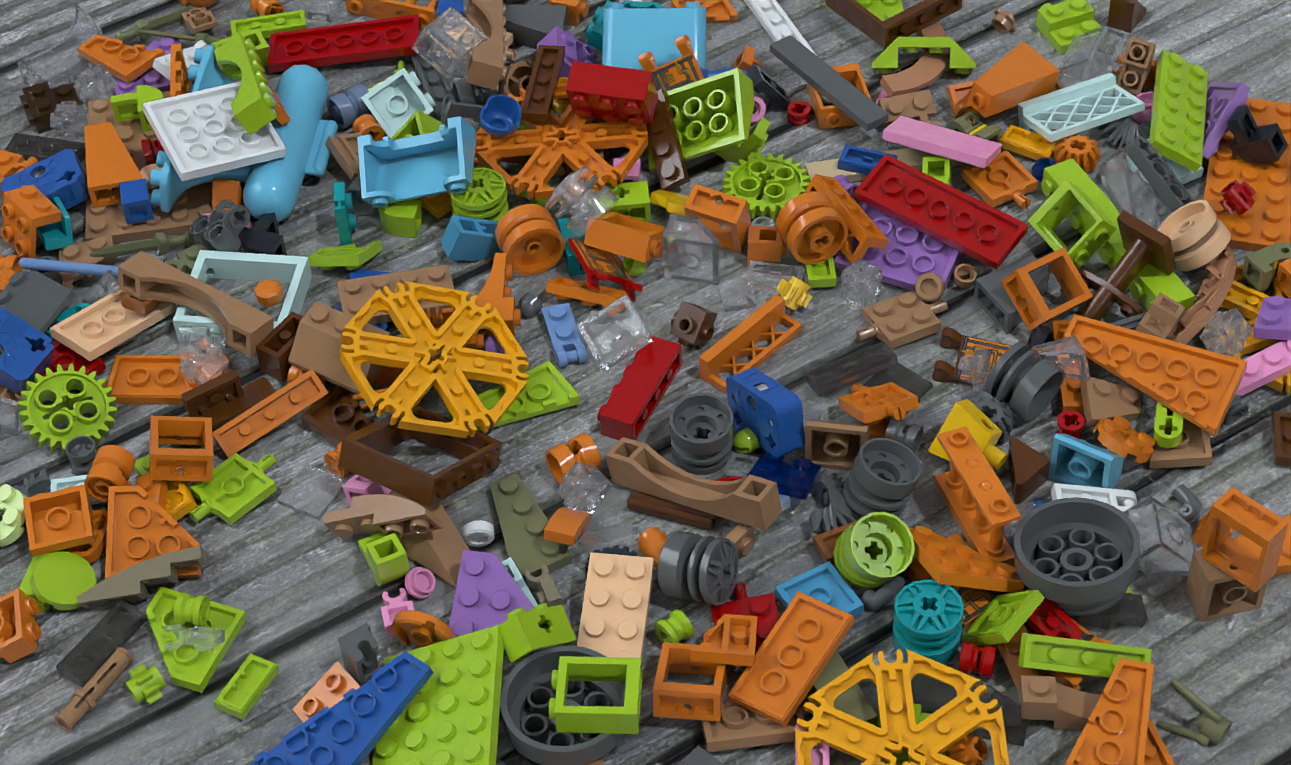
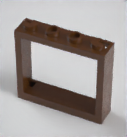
M826 0V6L885 49L897 37H908L962 9V0H923L885 21L877 18L854 0Z
M418 405L412 410L414 416L419 419L444 423L452 421ZM391 414L342 438L338 466L431 507L495 471L501 463L499 456L502 442L476 431L474 437L468 435L467 438L400 429L397 426L401 418H399L396 424H389L392 417ZM415 437L463 459L431 475L383 452Z

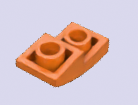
M565 507L559 508L544 528V540L574 546L578 537L584 536L592 519V513Z

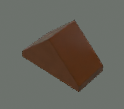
M1110 0L1107 26L1131 33L1143 18L1147 9L1137 0Z
M1010 438L1008 465L1013 502L1017 505L1025 501L1048 480L1050 459L1019 439Z

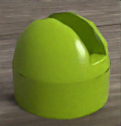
M628 257L624 259L623 266L629 276H640L647 269L646 262Z
M747 427L734 436V448L741 454H749L759 448L757 437Z

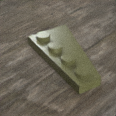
M517 473L489 484L508 558H512L525 583V570L529 569L532 576L538 577L542 575L540 565H546L550 573L572 563V555L565 544L544 540V528L549 520Z

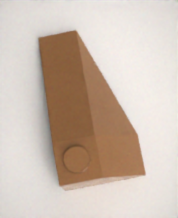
M391 490L389 495L406 498L418 503L443 523L442 529L429 531L426 534L402 536L399 541L405 549L410 562L421 564L429 569L437 579L456 590L463 550L470 551L445 509L440 502L428 507Z

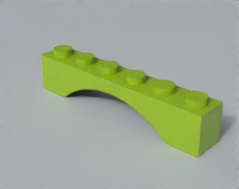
M238 33L215 49L214 52L217 61L232 80H241V85L231 103V107L236 119L251 136L277 118L274 109L277 104L271 96L273 94L271 89L267 85L269 81L263 74L265 70L260 64L261 59L256 53L258 51L256 46L249 38L245 40Z

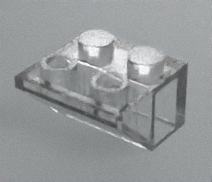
M450 7L424 27L412 49L447 79H462L466 75V68L473 47L481 45L489 37L457 10Z
M1102 27L1074 37L1058 67L1060 70L1059 74L1082 82L1107 73L1114 75L1119 65L1118 60L1123 55L1129 35Z

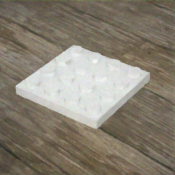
M241 81L143 103V112L181 181L286 157V147L271 122L250 136L234 116L231 103L239 90Z

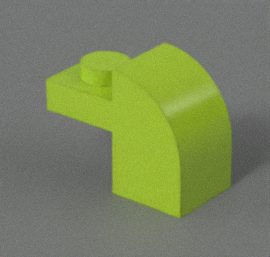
M136 85L137 92L111 96V105L116 123L140 119L143 132L153 130L143 112V103L164 99L159 89L148 85Z
M761 117L749 130L746 142L714 151V153L728 162L737 164L738 159L748 161V155H751L754 159L758 158V153H761L769 136L766 131L770 122Z
M410 199L390 203L385 208H378L381 226L387 233L397 237L417 238L423 222L420 200Z
M382 532L358 541L360 551L372 571L373 579L378 586L405 577L410 571L407 553L395 533L384 536Z

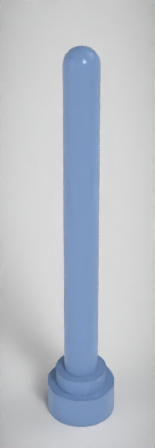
M21 258L19 260V266L23 269L118 277V266L35 258Z

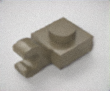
M540 565L542 575L538 577L532 576L529 569L525 570L527 586L539 591L535 593L538 605L547 603L548 607L562 604L561 596L551 575H549L546 565Z

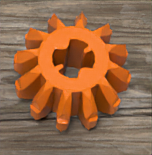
M1078 133L1077 136L1070 135L1059 139L1054 149L1053 158L1055 164L1073 158L1087 174L1088 172L1095 171L1098 161H1100L1101 153L1097 141L1090 140V136L1082 137Z

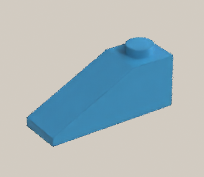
M452 215L440 240L447 257L457 261H477L493 257L495 253H503L495 239V229L498 221Z

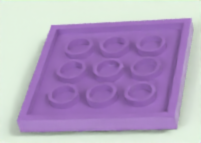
M863 202L861 208L887 237L889 242L884 250L869 247L859 265L851 264L841 250H839L834 260L835 269L907 290H913L914 292H916L915 283L922 274L935 273L943 279L946 288L962 252ZM856 238L852 239L853 252H855L860 243Z

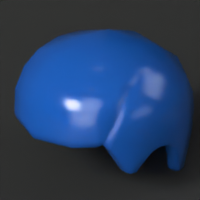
M505 95L489 97L486 105L480 111L479 120L482 129L491 136L500 138L513 134L521 121L522 111L520 104L512 97Z

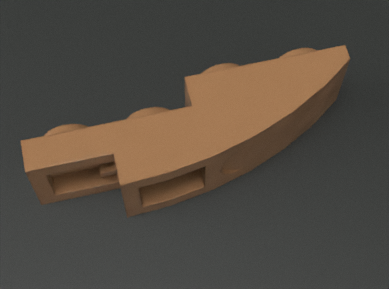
M384 494L352 497L350 508L327 512L323 524L340 538H351L354 535L376 533L380 530L384 536L395 533L398 539H400L402 536L426 534L429 531L442 529L443 526L439 519L418 503L406 498Z

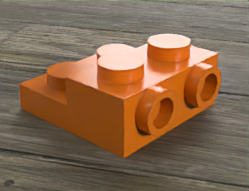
M85 484L69 486L65 489L49 493H39L23 499L29 548L33 557L95 542L91 499Z
M19 588L0 597V659L4 658L9 663H13L38 650L37 640L42 638V631L35 622V615L40 613L39 604L35 598L29 597Z

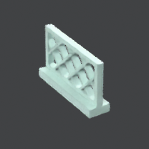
M1107 73L1017 104L1019 127L1025 130L1033 129L1050 142L1145 110V103L1116 85V76L1112 73Z

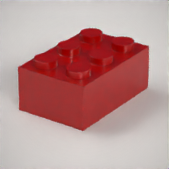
M572 61L565 91L574 115L584 119H590L591 117L602 118L608 122L625 121L635 126H642L643 124L652 125L658 93L651 71Z

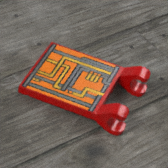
M569 237L567 242L587 273V285L590 289L600 291L599 280H609L622 284L623 291L628 293L630 301H636L634 293L635 291L642 292L643 286L633 282L616 254L584 245V241Z

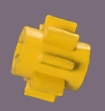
M793 275L789 281L782 278L776 288V291L781 294L780 297L785 299V305L795 311L799 305L806 308L813 297L808 293L811 286Z

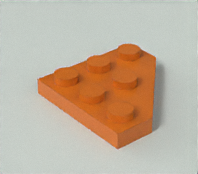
M140 485L109 486L105 578L146 560L170 552L201 546ZM202 566L178 569V578L201 577Z
M923 526L909 528L915 545L913 556L938 584L1010 593L1023 591L1025 584L1013 566L996 561L974 551L969 546L956 543L936 534L929 528Z

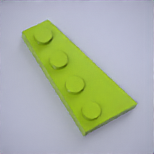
M549 360L525 372L529 374L525 389L495 427L581 404L580 395ZM498 385L477 396L484 407L490 410L494 408L506 391L502 385ZM448 410L449 418L453 421V417ZM476 426L478 432L482 431L481 427Z

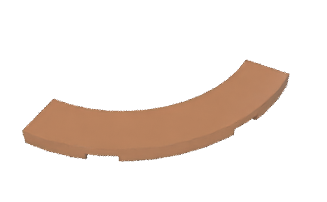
M939 22L916 32L918 37H947ZM922 48L923 54L917 63L899 73L883 75L880 80L881 86L889 97L917 92L921 88L930 87L942 76L946 68L949 48H944V53H929V48Z
M1228 244L1216 258L1205 264V271L1208 275L1196 296L1198 301L1180 316L1165 339L1187 344L1208 323L1224 301L1236 271L1235 255Z

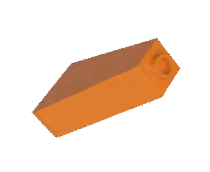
M1020 43L974 81L968 104L985 118L1015 107L1018 103L1053 92L1060 70L1027 43Z
M111 122L84 126L87 187L93 208L120 204L119 183L143 179L142 175Z

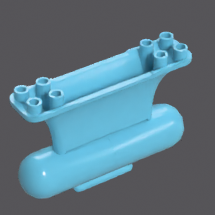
M208 44L205 49L196 48L194 63L200 65L191 64L189 67L188 80L195 81L194 85L191 84L189 93L236 83L228 78L220 69L214 52L216 49L214 45ZM294 65L287 69L279 78L275 92L291 119L283 126L277 119L271 121V124L286 147V157L181 181L166 152L159 150L157 167L163 168L162 170L152 169L150 185L158 186L160 189H153L151 205L160 206L162 212L168 213L171 211L177 198L186 190L202 183L213 182L214 178L245 183L243 202L254 218L259 220L263 213H275L277 222L289 217L295 209L304 175L310 174L320 177L325 173L330 156V150L325 143L328 136L335 138L338 128L335 121L321 119L329 94L325 76L311 66Z

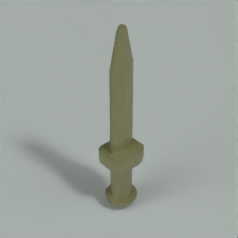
M199 7L183 8L149 22L140 19L135 22L134 28L124 32L117 31L115 39L122 40L123 44L136 37H140L142 40L151 38L150 34L137 32L136 30L156 31L182 21V13Z
M136 30L137 32L154 36L195 41V44L203 40L211 45L213 42L228 38L226 35L224 38L209 36L206 32H197L196 36L153 30Z
M159 232L154 234V239L112 245L93 251L89 255L90 257L111 258L136 254L140 251L149 252L155 250L158 255H165L169 252V248L184 245L186 248L192 246L194 238L189 232H183V235L167 237L165 233Z

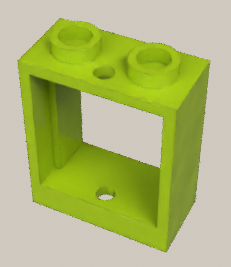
M1067 179L1028 219L1030 224L1054 251L1065 247L1077 270L1086 264L1091 256L1117 230L1082 189ZM1081 203L1096 222L1069 250L1054 233V230Z
M560 656L558 670L552 671V690H556V698H550L549 719H555L556 732L639 734L643 679L641 658ZM568 681L626 682L624 707L566 706Z

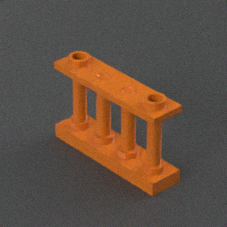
M345 0L347 13L375 19L419 14L420 29L434 32L438 30L436 19L438 0H431L427 7L415 5L418 0H405L404 2L396 0Z
M967 426L938 434L937 439L951 462L949 472L934 476V485L974 551L1011 566L1015 565L1014 552L1003 533L1004 525L1020 521L1021 514Z

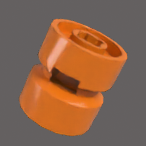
M585 432L569 439L567 445L560 443L545 451L548 467L556 481L562 486L578 479L580 472L586 475L602 466L599 450L592 438Z
M104 445L100 447L84 482L89 496L95 500L108 503L109 486H127V480H129L135 466L134 456L126 449L117 445Z

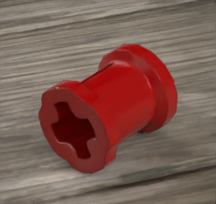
M1074 410L1061 412L1057 418L1059 430L1056 433L1068 434L1082 439L1080 431L1084 428L1085 424L1083 415Z

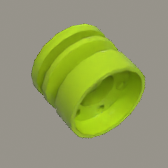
M485 167L473 168L471 186L466 188V191L463 193L449 192L452 215L499 221L509 211L507 187L503 175L496 170Z
M871 512L845 529L838 537L833 551L835 566L842 578L851 585L862 589L877 588L907 569L912 562L915 545L911 531L900 518L887 512Z

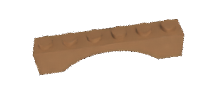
M503 0L468 1L466 19L479 31L484 43L473 47L466 68V83L496 90L499 81L503 82L505 79L507 54L504 52L507 41H504L506 35V28H504L506 4H503Z
M140 251L118 266L120 290L139 300L172 302L201 312L221 328L229 346L250 357L257 353L256 346L274 330V317L143 251Z
M622 437L605 455L612 483L765 531L782 512L777 482L753 475H748L734 481H714L701 478L673 465L654 451L648 444Z

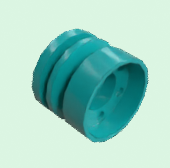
M927 579L914 581L904 586L897 594L894 604L892 642L895 651L896 649H901L904 661L908 662L906 649L943 665L952 661L957 655L961 643L964 605L961 596L954 588L949 585L938 584L935 580Z

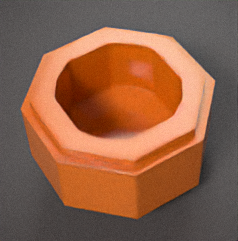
M263 280L258 282L254 288L255 298L259 305L270 307L278 304L284 296L282 287L277 280Z

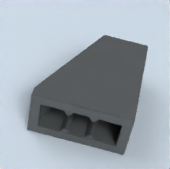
M507 5L504 28H506V32L513 34L514 43L537 50V44L556 26L564 31L568 30L567 5Z
M1034 255L976 279L974 300L1006 335L1018 326L1022 318L1000 281L1015 270L1036 261L1037 259ZM1046 266L1029 274L1042 297L1047 293L1048 279L1050 277Z

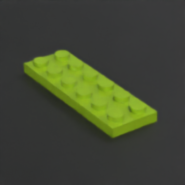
M1163 49L1157 57L1149 142L1159 154L1196 173L1202 166L1208 72L1199 65L1187 62L1177 53H1171Z

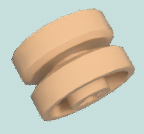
M1206 200L1193 201L1180 207L1170 214L1157 229L1171 239L1175 263L1180 271L1195 270L1216 258L1230 241L1231 233L1220 219H1216L1217 214Z

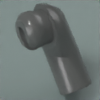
M1184 484L1178 485L1173 490L1172 495L1182 504L1178 510L1179 518L1184 523H1194L1200 517L1202 503Z
M896 576L876 593L871 589L866 590L861 601L864 606H868L869 610L878 611L897 596L902 588L906 586V581L901 576Z

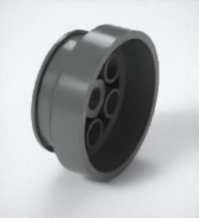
M1089 498L1057 499L1034 508L1018 524L1014 535V564L1017 574L1026 585L1028 591L1039 590L1044 598L1052 600L1067 615L1095 614L1115 605L1134 581L1140 564V536L1133 521L1125 513L1110 504Z
M557 646L538 651L516 665L503 684L500 708L506 736L519 753L533 765H584L592 761H604L610 756L624 734L557 733L555 719H549L550 698H556V690H552V671L558 670L560 656L606 657L605 655L579 646ZM568 681L566 706L624 707L626 682Z

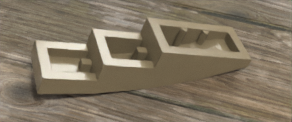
M201 546L170 552L135 564L106 578L79 595L77 603L85 609L149 599L147 587L179 582L178 569L208 565L207 552Z

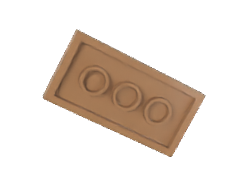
M441 265L337 281L342 312L354 317L379 288L382 292L383 287L388 286L391 292L396 293L395 287L398 282L404 284V281L454 289L449 266ZM418 301L422 309L425 310L426 315L428 308H431L432 315H436V308L440 309V314H442V309L452 308L445 304ZM379 312L368 323L374 325L393 322V320L387 313Z

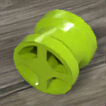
M181 592L175 603V622L180 625L190 622L196 627H204L210 614L209 596L201 594L197 597H192L190 593Z
M678 609L672 611L666 620L660 619L654 624L655 633L662 644L663 642L679 643L681 640H689L694 636V629L690 620Z

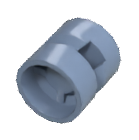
M359 83L347 89L345 94L338 93L327 99V108L330 116L340 129L352 125L361 115H373L361 98L369 92L363 84Z

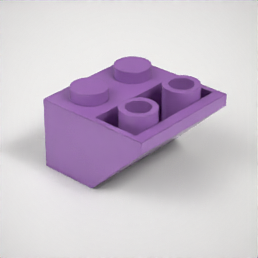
M558 26L537 44V51L539 45L565 46L566 55L560 78L569 77L572 61L596 64L594 50L589 45L575 39L570 32L564 31Z

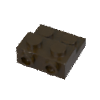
M47 81L22 88L24 95L19 97L29 124H35L38 134L88 120L87 111L75 82L62 84L50 89Z

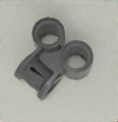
M222 200L209 216L201 215L193 221L189 229L190 233L210 251L237 252L241 246V239L238 235L248 225L250 211L243 205H236L230 200Z

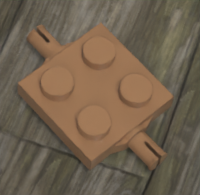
M912 290L864 307L863 318L870 326L856 330L857 340L862 342L869 338L877 337L891 350L940 332L941 321L935 314L947 311V303L942 299L932 304H926Z

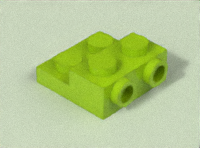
M1063 0V2L1053 5L1046 3L1037 10L1036 26L1060 54L1106 41L1107 33L1094 19L1095 10L1086 0Z

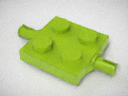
M237 453L230 456L213 469L212 482L197 481L189 487L192 495L202 503L189 512L190 518L195 523H198L206 515L213 513L231 526L277 491L276 483L264 473L277 463L275 457L268 453L258 462L245 460Z

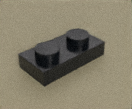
M756 64L751 66L747 71L752 79L755 92L765 94L766 100L773 107L778 106L786 112L788 105L791 103L786 91Z

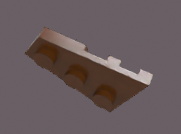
M341 386L336 387L301 415L303 424L335 446L342 441V438L372 424L369 417H366L361 410L358 401L353 400L349 390Z

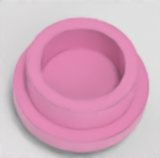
M415 567L406 574L405 587L412 597L424 599L432 594L436 580L430 570Z

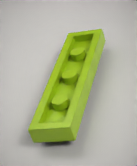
M1022 633L1018 666L1110 678L1120 658L1151 663L1152 649Z

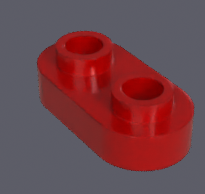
M1046 598L1026 620V624L1037 635L1077 640L1081 638L1079 626L1052 600ZM1037 617H1044L1045 620H1040Z

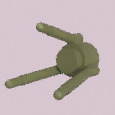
M1172 678L1171 686L1203 712L1196 724V727L1200 729V733L1164 721H1159L1158 726L1195 739L1205 746L1210 741L1219 745L1229 732L1233 722L1211 709L1176 678Z

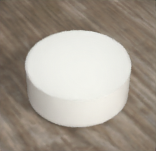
M487 521L469 522L463 527V540L466 544L473 547L486 546L494 540V527Z

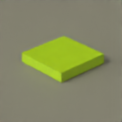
M1039 590L997 595L961 638L962 641L974 642L976 646L1008 643L1045 598Z

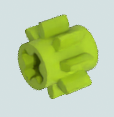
M141 664L128 672L132 679L125 682V685L137 704L145 700L148 705H151L163 697L160 690L167 685L154 665L147 669L144 664Z

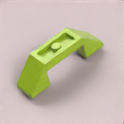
M897 37L871 63V68H877V74H892V68H898V48H903V53H918V48H929V53H944V48H949L948 69H954V74H970V69L976 68V62L951 37Z

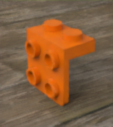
M25 185L21 188L4 192V201L1 206L3 214L2 238L16 250L19 256L23 258H36V228L61 221V211L34 185Z

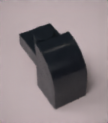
M1247 105L1237 106L1227 121L1229 130L1234 135L1229 147L1236 156L1246 162L1253 164L1276 162L1288 146L1278 124L1258 127Z
M263 213L261 218L255 222L253 229L245 227L240 232L244 253L287 256L283 235H279L275 213Z

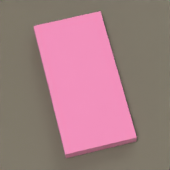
M900 116L885 128L882 139L888 142L980 168H985L1000 154L1002 144L904 116Z

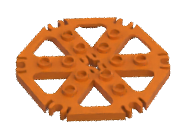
M558 83L554 99L568 98L565 91L567 83ZM526 86V89H519L520 97H514L511 93L508 94L509 97H512L520 104L521 109L528 86ZM569 104L560 118L551 110L548 123L522 121L530 129L516 130L513 134L504 138L491 136L480 127L476 133L477 160L485 168L496 170L503 175L506 181V189L510 193L514 189L517 196L523 190H527V198L530 200L534 197L535 200L599 195V192H606L605 183H610L614 187L617 186V180L622 183L648 145L647 125L635 126L625 121L591 124L595 117L590 119L580 118L574 115L571 104ZM626 147L630 150L618 167L610 166L594 151V149ZM532 155L519 174L514 176L508 175L497 164V160L503 157ZM563 161L584 180V183L580 186L569 185L558 186L557 188H550L547 186V183Z

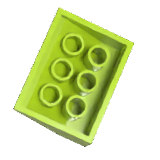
M739 68L666 91L684 161L748 140L755 105L753 82ZM648 137L649 169L655 171L657 169Z

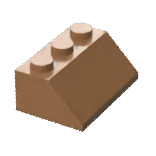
M315 301L299 322L288 359L289 364L305 371L313 369L318 377L360 394L339 359L341 344L349 345L340 343L341 333L353 317ZM369 323L362 329L364 332L390 336L389 332ZM369 363L360 366L370 385H372L385 367Z

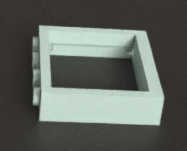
M210 250L199 251L190 274L206 283L207 278L247 281L272 279L279 281V283H290L278 321H274V329L291 312L300 314L312 279L308 257ZM178 305L172 320L178 341L228 344L223 331L212 319L203 316H193L194 309Z

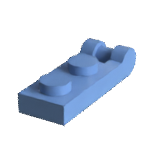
M569 302L541 308L542 318L559 368L568 366L570 362H588L586 348L582 343Z

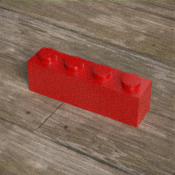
M649 335L645 343L638 347L635 359L631 365L628 364L626 366L620 383L615 384L612 388L610 399L606 405L603 404L599 409L597 420L600 422L601 435L620 440L622 437L637 440L682 366L681 344Z

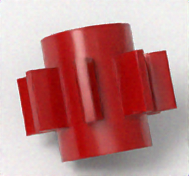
M1234 180L1220 192L1224 199L1219 203L1230 214L1235 211L1238 215H1241L1254 205L1255 201L1252 196L1256 192L1246 181L1240 184L1237 180Z

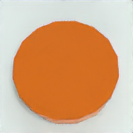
M400 611L395 615L391 626L394 636L402 644L409 647L411 643L421 648L456 637L453 630L446 623L420 611Z

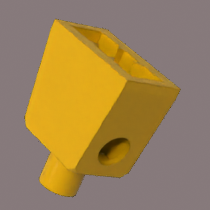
M965 399L956 402L938 434L967 426L989 464L998 470L1008 457V454L995 446L1002 435L1001 429L970 400ZM937 434L928 451L950 461L937 439Z

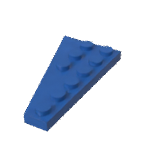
M403 652L373 673L372 679L357 690L352 688L343 695L344 699L330 709L326 706L285 735L283 742L267 753L262 751L255 756V761L250 765H360L434 672L430 666L408 652Z

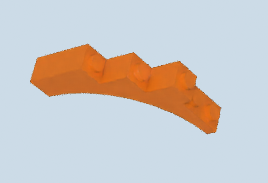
M495 253L492 270L483 289L477 295L476 305L484 307L487 303H490L489 313L496 308L513 336L516 337V326H521L522 315L521 309H516L511 286H508V281H513V264H508L507 253ZM487 329L479 330L465 348L485 349V338H488L493 333ZM441 352L437 356L435 355L433 358L430 357L431 360L429 362V365L432 363V361L440 359L439 357ZM385 366L374 380L373 385H391L404 369Z

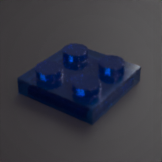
M763 452L748 475L777 482L778 492L781 495L806 500L815 486L814 483L821 474L822 465L813 464L811 460L803 458L797 460L784 456L776 458L769 452Z

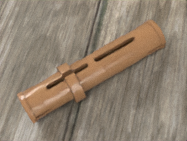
M118 647L81 690L77 689L71 695L72 700L55 716V723L64 731L71 732L86 712L94 710L96 701L114 683L126 667L133 662L132 655L124 648Z

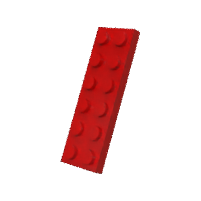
M419 14L271 33L268 58L270 73L285 72L294 65L317 67L420 53L421 22Z
M887 154L883 156L854 191L856 199L996 270L1028 232V224Z

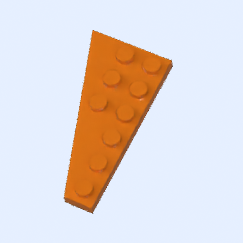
M1074 314L1063 335L1064 344L1216 437L1247 370V361L1076 314Z
M1124 658L1119 659L1065 765H1144L1154 664Z

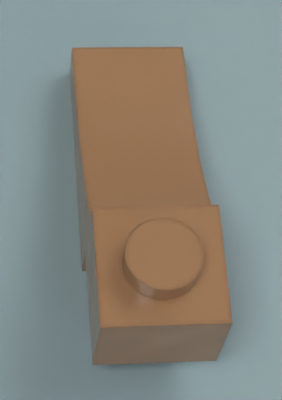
M1021 675L1019 688L1020 719L1053 720V729L1083 730L1101 695L1064 686L1056 682L1055 677Z

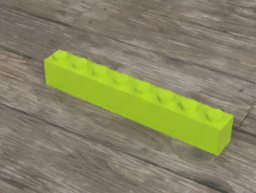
M1073 158L1044 168L1041 188L1046 196L1050 197L1067 179L1081 188L1117 228L1110 236V239L1096 251L1103 263L1113 269L1127 251L1123 247L1117 217L1121 212ZM1081 203L1067 216L1073 228L1078 230L1082 236L1096 222ZM1151 264L1146 265L1127 287L1131 291L1132 296L1139 300L1147 311L1160 292L1183 305L1185 309L1182 314L1194 305L1195 295L1174 271L1167 275Z

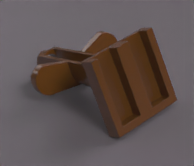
M1124 210L1117 217L1123 247L1127 251L1105 280L1084 269L1079 270L1088 289L1096 291L1079 315L1100 321L1114 303L1121 307L1120 312L1126 318L1143 313L1140 305L1123 292L1148 264H1151L1167 275H1170L1176 269L1171 239Z

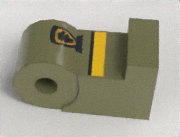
M972 112L963 114L949 125L950 130L999 143L1001 137L1000 127L994 123L987 126Z
M1279 242L1246 255L1241 275L1260 292L1269 288L1271 279L1276 278L1279 263L1291 258V243Z

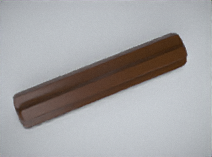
M631 492L627 501L628 509L707 530H712L716 524V515L665 499Z

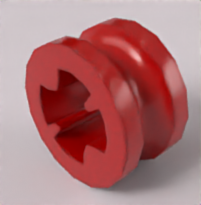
M794 101L788 105L787 120L790 124L803 126L810 122L811 108L808 103Z

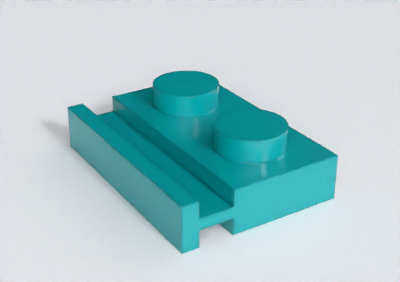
M345 182L333 183L334 213L341 246L352 244V229H357L355 213H350V209H353L352 193H346Z

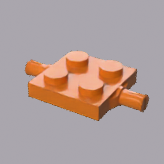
M1007 150L1001 152L985 168L969 165L961 169V177L992 207L1012 200L1021 209L1024 210L1025 207L1027 209L1031 201L1025 194L1037 190L1038 181Z
M893 382L873 387L855 383L851 387L852 394L838 397L839 408L865 425L878 424L883 418L889 416L894 417L896 420H902L909 413V410L919 408L918 396Z

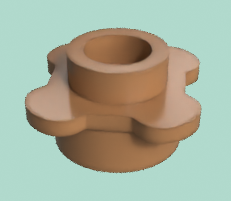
M998 8L994 10L996 16L991 21L994 28L1002 34H1007L1009 31L1014 33L1017 30L1014 26V16L1005 10L1003 12Z

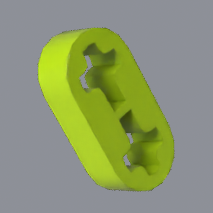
M1158 402L1154 424L1155 443L1163 448H1174L1182 440L1184 417L1174 411L1173 416L1167 415L1169 408ZM1166 428H1172L1171 435L1165 434Z

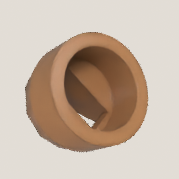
M970 264L958 265L953 274L954 283L962 289L971 287L977 277L976 269Z

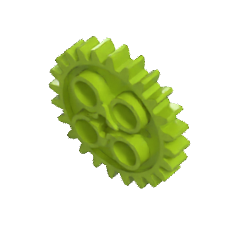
M758 153V158L754 159L751 155H748V161L738 159V165H730L731 171H726L725 178H723V193L747 200L750 219L758 215L761 221H764L766 216H770L772 221H775L776 215L779 214L788 201L797 195L805 193L810 184V176H807V169H801L800 162L793 164L792 157L785 161L783 160V154L773 158L772 153H769L768 157H763L761 153Z
M58 364L57 372L54 373L47 367L45 368V377L36 373L35 383L27 381V391H21L22 401H18V410L21 411L19 412V421L23 422L22 430L23 432L30 431V441L39 438V448L44 447L47 443L50 444V453H53L57 447H61L62 454L66 455L65 447L71 439L82 435L93 438L95 443L100 445L101 436H109V428H114L115 424L113 417L117 416V408L114 407L116 406V397H111L113 389L112 387L104 388L106 384L105 378L96 381V371L86 375L85 366H82L77 372L74 371L73 364L69 365L68 371H64L62 366ZM76 389L81 391V393L72 394L68 391ZM46 400L54 402L52 405L41 404V402ZM91 413L95 416L91 418H85L82 416V414ZM64 424L67 428L57 429L54 426Z

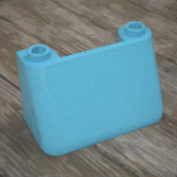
M685 2V7L629 9L624 8V3H608V8H603L602 65L644 70L638 56L646 52H652L656 67H660L682 57L676 47L675 39L687 35L690 38L699 66L707 69L706 7H701V2Z
M461 116L448 118V127L440 125V131L397 140H392L389 136H385L383 141H373L370 134L358 136L362 199L372 204L373 208H385L390 203L447 192H465L472 182L476 148L475 129Z

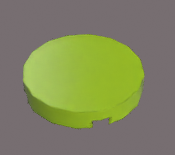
M67 551L53 552L43 556L35 564L31 577L32 591L38 600L44 604L47 602L53 605L54 609L74 610L81 607L77 603V597L96 585L95 571L90 563L80 555Z

